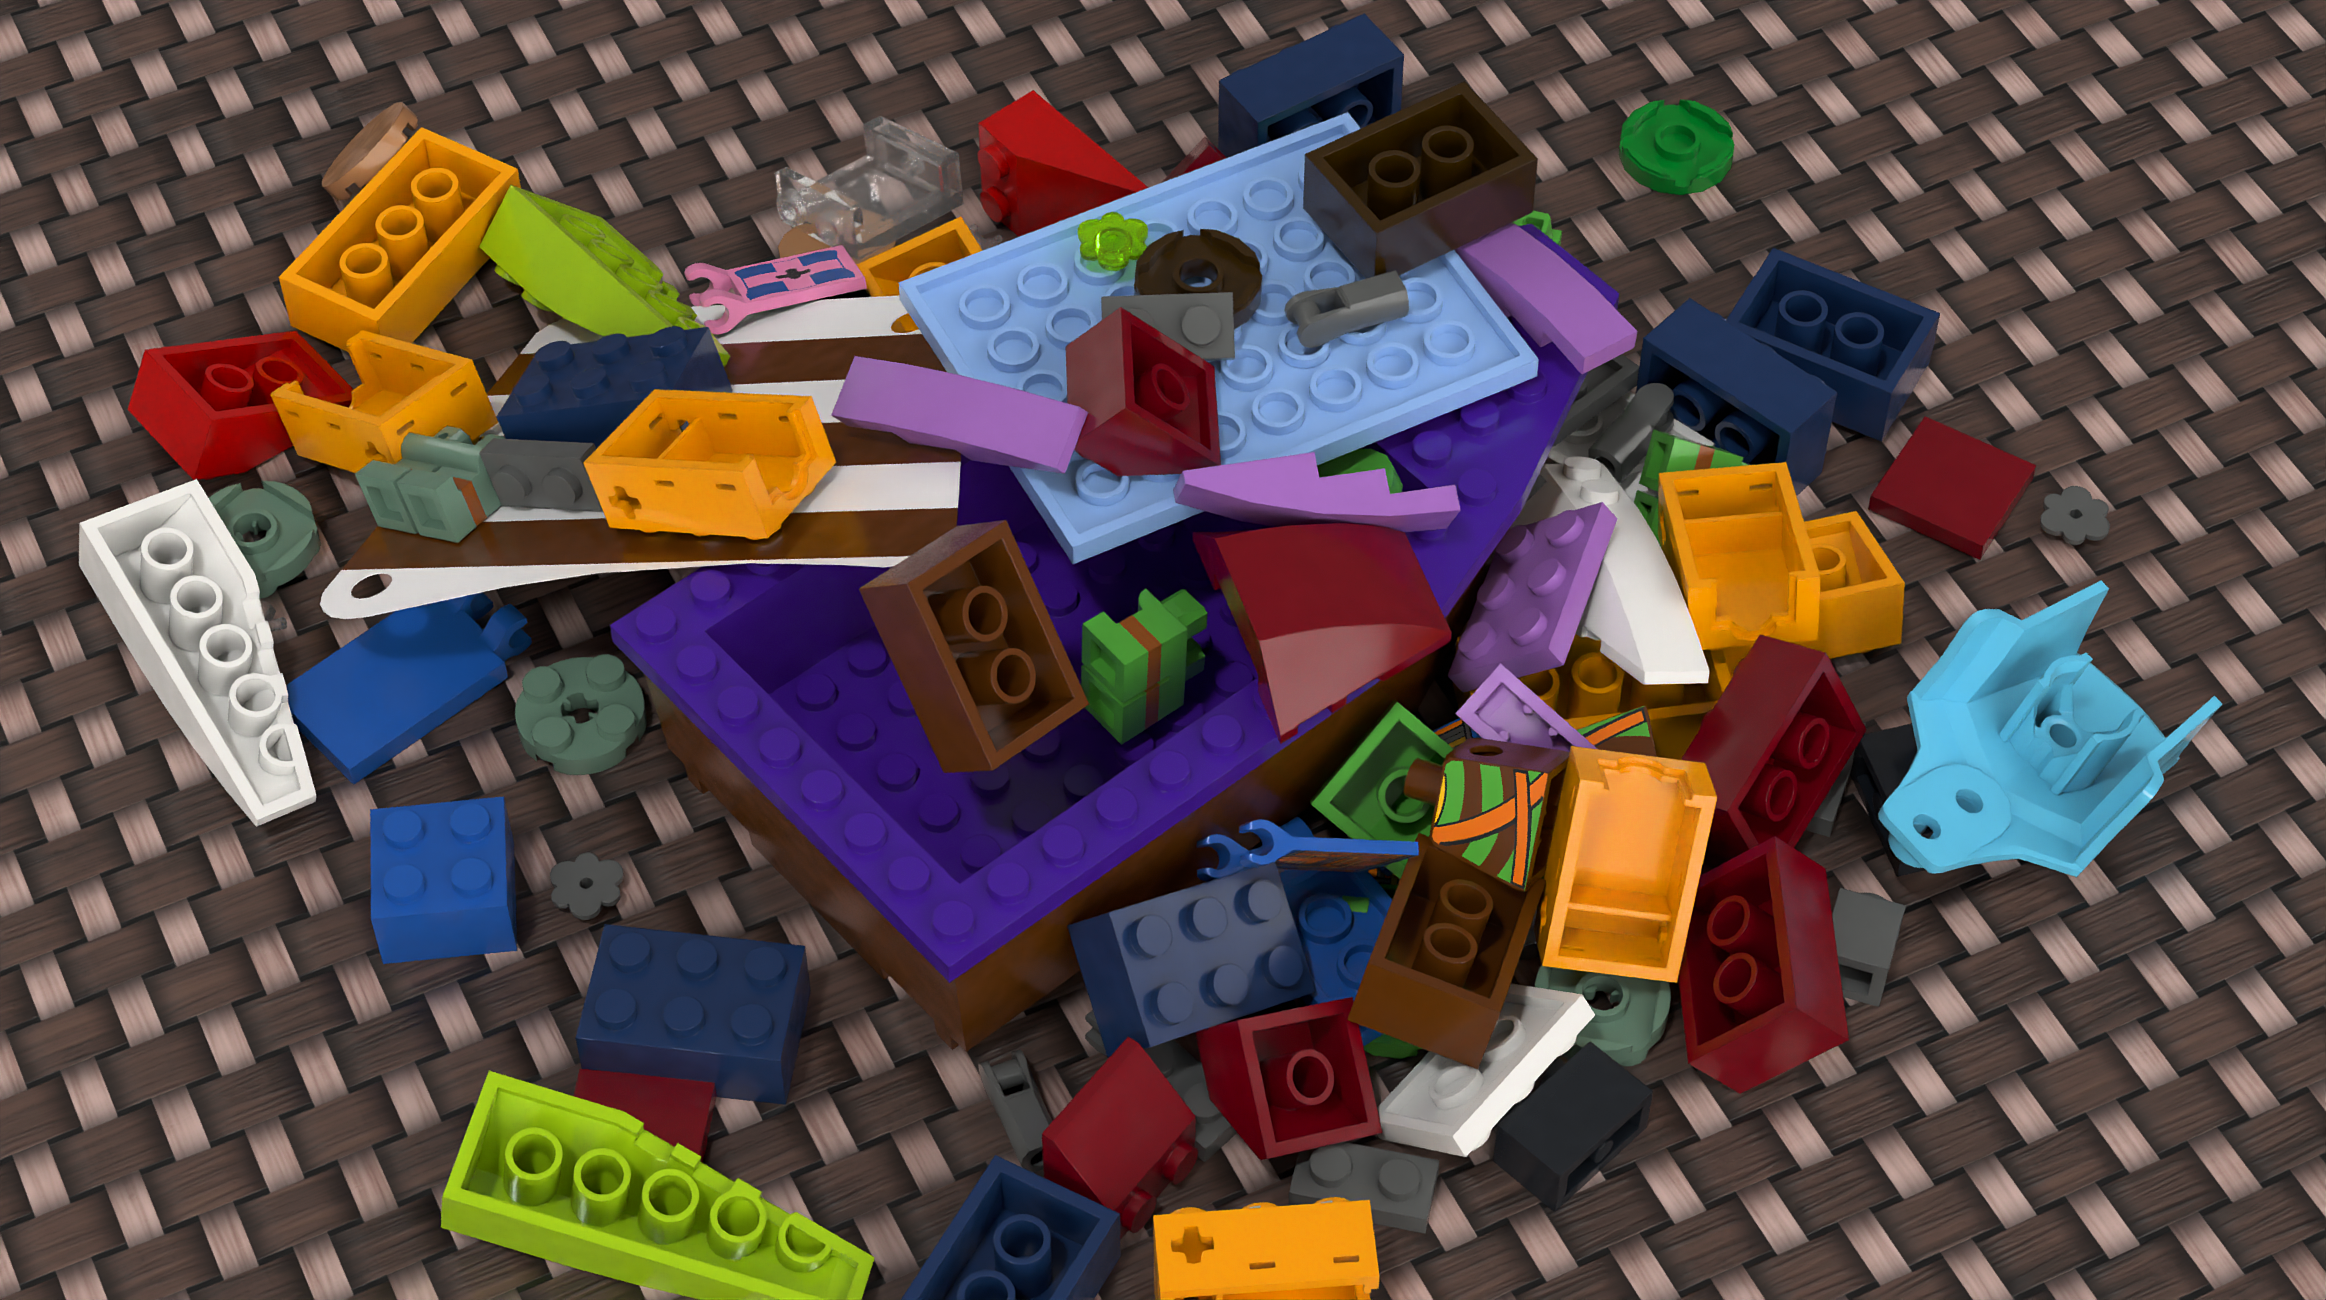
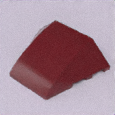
M1351 523L1287 525L1247 531L1193 532L1194 544L1214 590L1222 589L1258 673V693L1280 744L1298 734V725L1324 709L1328 708L1333 713L1346 705L1349 694L1377 678L1386 681L1451 641L1452 632L1405 532L1389 527Z

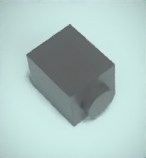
M1840 888L1832 918L1843 997L1877 1007L1880 1006L1906 905L1888 901L1874 893H1858Z

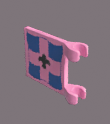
M843 245L729 270L705 263H695L688 266L684 272L686 279L689 281L699 277H705L710 280L709 287L705 292L689 295V299L694 306L709 307L713 304L725 306V312L721 318L704 322V326L709 327L712 334L727 333L749 314L867 289L865 276ZM732 288L735 294L730 293L728 291Z

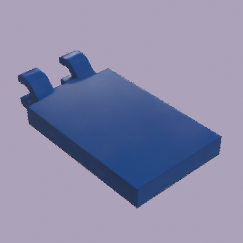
M483 592L395 611L286 685L288 704L293 722L297 725L298 730L354 785L507 679L508 674L504 661L522 653L532 643L531 637L521 629L528 623L527 618L512 604H508L497 610L491 616L485 629H482L474 620L483 617L494 607L493 601Z
M1299 817L1280 826L1281 829L1291 836L1314 837L1309 827ZM1242 868V869H1240L1239 871H1237L1236 873L1241 872V871H1244V870H1248V869H1251V868ZM1285 870L1279 873L1316 992L1302 996L1300 999L1306 1006L1353 997L1354 1001L1392 898L1368 871L1358 873ZM1342 896L1369 898L1368 912L1351 911L1347 902L1342 899ZM1359 1025L1363 1046L1383 1035L1373 1029Z

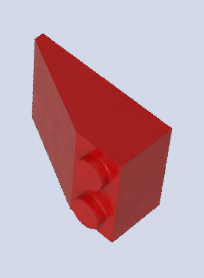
M1034 90L978 123L980 148L978 151V161L981 167L982 192L980 193L981 205L993 221L1002 222L1018 237L1148 188Z
M297 331L145 349L127 410L193 480H207L219 476L245 473L293 446L270 395L285 383L290 384L294 380L298 381L304 395L348 408L352 400L351 391L354 389Z

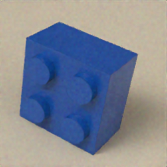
M504 796L370 809L371 921L383 964L517 951L514 840Z

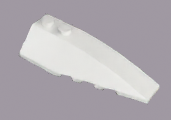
M1569 457L1564 460V464H1544L1540 475L1547 482L1525 503L1522 511L1510 528L1517 525H1528L1557 516L1566 510H1577L1603 502L1618 518L1576 634L1581 638L1589 637L1601 641L1600 652L1643 685L1708 683L1709 668L1693 620L1660 544L1638 507L1605 465L1598 460L1588 457Z
M195 479L80 522L79 566L135 661L172 718L224 789L257 827L316 802V792L299 730L293 722L288 704L287 687L283 673L279 671L273 650L274 641L268 621H265L259 599L260 590L255 573L198 480Z

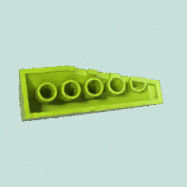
M510 185L479 248L497 263L494 271L499 276L524 289L521 296L527 302L542 310L555 312L564 319L604 337L611 334H624L626 337L648 335L672 326H678L684 330L706 327L695 321L697 314L690 306L677 301L680 293L673 285L664 281L662 284L659 283L663 272L602 217ZM711 333L725 367L730 355Z
M488 1072L442 1196L441 1228L575 1269L700 1300H862L875 1258L798 1212L789 1214L762 1198V1191L739 1178L735 1182L703 1164L701 1156L679 1143L674 1147L643 1129V1122L624 1111L496 1072Z

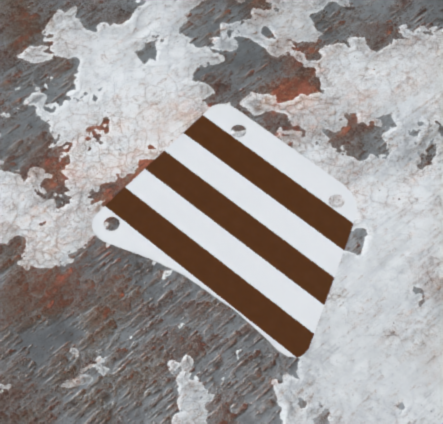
M899 295L812 300L749 314L727 333L713 334L730 355L724 369L733 389L732 393L812 396L836 460L835 465L817 483L814 491L799 503L782 522L780 529L769 538L750 540L738 536H695L692 533L657 531L645 533L641 530L610 528L603 511L501 505L459 543L422 536L419 532L413 534L377 526L324 590L320 606L324 613L333 618L354 619L504 587L597 573L746 563L894 567L957 527L961 453L953 449L911 444L892 432L850 427L831 416L854 356L903 363L943 372L947 371L919 329L908 333L892 331V324L901 316L908 314L900 301ZM724 305L691 307L697 314L695 321L702 325L707 320L721 318L725 312ZM564 318L537 332L487 393L495 415L497 416L539 348L555 341H567L570 344L597 341L604 336L598 335ZM499 422L480 435L479 441L488 434L504 436ZM388 574L392 577L390 585L377 595L362 599L354 598L351 595L353 587L369 576Z

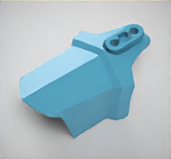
M2102 580L2023 620L2000 609L1979 610L1964 622L1943 655L1907 696L1917 753L1899 786L1880 808L1878 813L1879 820L1890 832L1888 841L1895 856L1903 863L1912 867L1925 868L1929 873H1944L1961 867L1992 861L2021 859L2077 877L2155 796L2164 782L2163 774L2180 759L2179 755L2222 706V703L2213 696L2168 737H2165L2151 718L2129 695L2090 663L2093 659L2086 652L2082 655L2077 653L2095 614L2109 590ZM1927 827H1930L1934 832L1929 839L1921 836Z

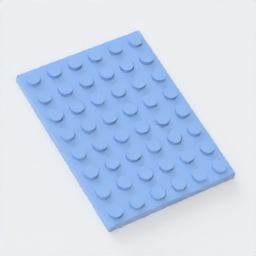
M1348 112L898 282L901 303L948 373L1019 389L1067 403L1065 346L1102 321L1101 297L1134 295L1136 262L1148 245L1168 233L1184 230V236L1200 235V229H1212L1239 238L1255 252L1258 258L1260 272L1263 277L1260 305L1249 321L1234 329L1235 359L1207 361L1215 367L1221 465L1311 452L1315 453L1317 465H1320L1537 377L1539 362L1538 357L1455 250L1399 275L1407 289L1409 300L1407 316L1346 333L1318 347H1304L1297 337L1298 324L1291 323L1284 312L1285 305L1293 296L1305 291L1334 288L1366 279L1303 209L1305 154L1361 129ZM1199 276L1183 281L1185 284L1193 287H1204L1213 283L1211 279ZM1075 450L1065 474L1009 466L1072 564L1204 512L1200 509L1175 503L1173 489L1181 474L1116 476L1095 462L1083 458Z

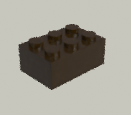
M1464 81L1306 153L1304 162L1303 209L1366 279L1395 270L1398 275H1401L1532 213L1538 158Z

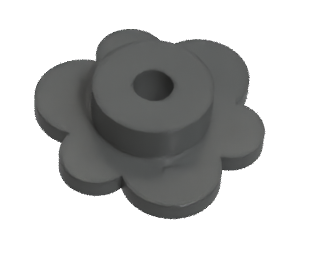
M2070 486L2064 489L2061 495L2053 493L2045 497L2043 502L2045 511L2041 515L2040 526L2046 533L2056 536L2061 535L2071 545H2079L2084 542L2085 538L2094 541L2102 540L2108 535L2110 523L2105 517L2108 514L2109 507L2106 502L2100 499H2092L2087 489L2080 486Z
M590 852L580 854L575 862H560L550 872L551 884L555 888L551 893L552 902L558 908L564 909L569 907L571 914L578 919H592L601 912L602 906L609 907L619 902L621 893L618 886L624 878L623 868L614 860L606 859L599 861L598 857Z

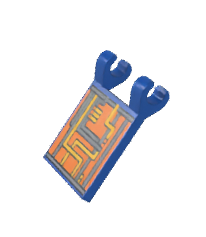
M1258 819L1239 826V833L1253 832L1257 834L1262 841V847L1248 851L1231 838L1220 834L1199 839L1197 841V848L1209 846L1215 849L1219 855V865L1217 869L1202 868L1197 870V877L1202 881L1209 882L1234 874L1242 868H1258L1272 862H1276L1277 869L1361 873L1419 856L1418 842L1296 837L1291 836L1268 820Z

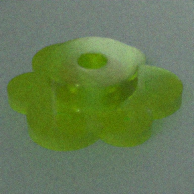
M1117 212L1106 213L1102 216L1101 220H1086L1079 225L1077 231L1078 239L1082 243L1080 245L1081 257L1087 261L1098 260V264L1108 271H1118L1125 268L1129 263V259L1138 260L1146 249L1144 242L1148 237L1147 225L1139 219L1131 218L1124 220L1123 216Z

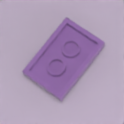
M1603 502L1577 510H1566L1557 516L1528 525H1517L1505 533L1495 548V555L1485 581L1477 593L1476 604L1466 630L1458 642V650L1448 677L1462 692L1478 689L1500 663L1517 678L1565 664L1618 519Z

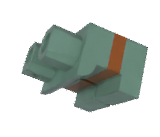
M446 426L433 437L408 433L401 445L402 459L399 462L390 464L372 460L355 473L377 525L413 534L419 532L422 536L459 543L501 506L479 452L493 438L505 439V437L488 434L477 444L473 445L470 436L461 428Z

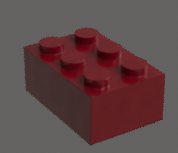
M1760 634L1747 656L1737 664L1731 681L1714 708L1704 716L1700 730L1681 760L1705 763L1717 795L1703 860L1706 865L1716 868L1774 836L1794 848L1867 729L1825 652Z
M1776 836L1700 876L1678 975L1688 1064L1740 1094L1849 1040L1826 868Z

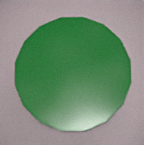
M1680 99L1679 105L1671 104L1665 106V100L1649 102L1634 110L1623 123L1618 155L1624 170L1639 184L1652 190L1676 195L1703 192L1720 183L1731 169L1735 144L1732 140L1733 132L1729 122L1714 109L1696 101Z

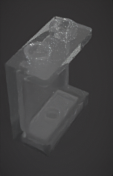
M879 116L863 124L866 155L817 181L788 167L775 173L778 193L776 203L781 221L831 247L843 245L850 257L859 261L964 204L959 153L885 117Z

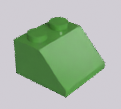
M1394 699L1310 798V803L1352 839L1415 842L1418 833L1426 836L1430 835L1435 806L1405 796L1404 784L1409 768L1417 758L1443 766L1447 754L1454 749ZM1408 859L1385 865V867L1401 879Z

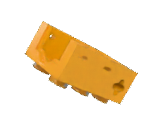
M364 330L348 339L345 345L362 382L361 385L351 391L352 400L349 408L304 395L299 382L295 380L290 384L285 383L270 394L298 456L353 473L358 472L372 460L390 464L399 462L402 459L401 445L408 433L433 437L446 426L461 428L470 436L473 445H475L479 441L480 435L498 423L472 359Z
M654 389L583 464L610 528L634 529L645 533L664 531L692 533L695 536H738L750 540L769 538L780 529L782 522L806 496L814 491L817 483L835 465L836 460L812 396ZM688 421V427L682 432L680 427Z
M1787 463L1659 473L1658 537L1661 549L1675 575L1693 620L1702 650L1718 651L1729 647L1753 646L1760 634L1789 643L1818 640L1821 577Z
M1576 746L1570 747L1544 876L1546 883L1539 900L1534 925V933L1542 966L1677 983L1717 801V795L1705 763Z
M1329 1197L1318 1200L1314 1204L1277 1206L1273 1203L1258 1202L1249 1204L1242 1209L1205 1211L1200 1208L1187 1207L1175 1210L1170 1214L1153 1215L1155 1300H1184L1187 1297H1197L1198 1300H1371V1289H1379V1268L1370 1200L1349 1201L1341 1197Z

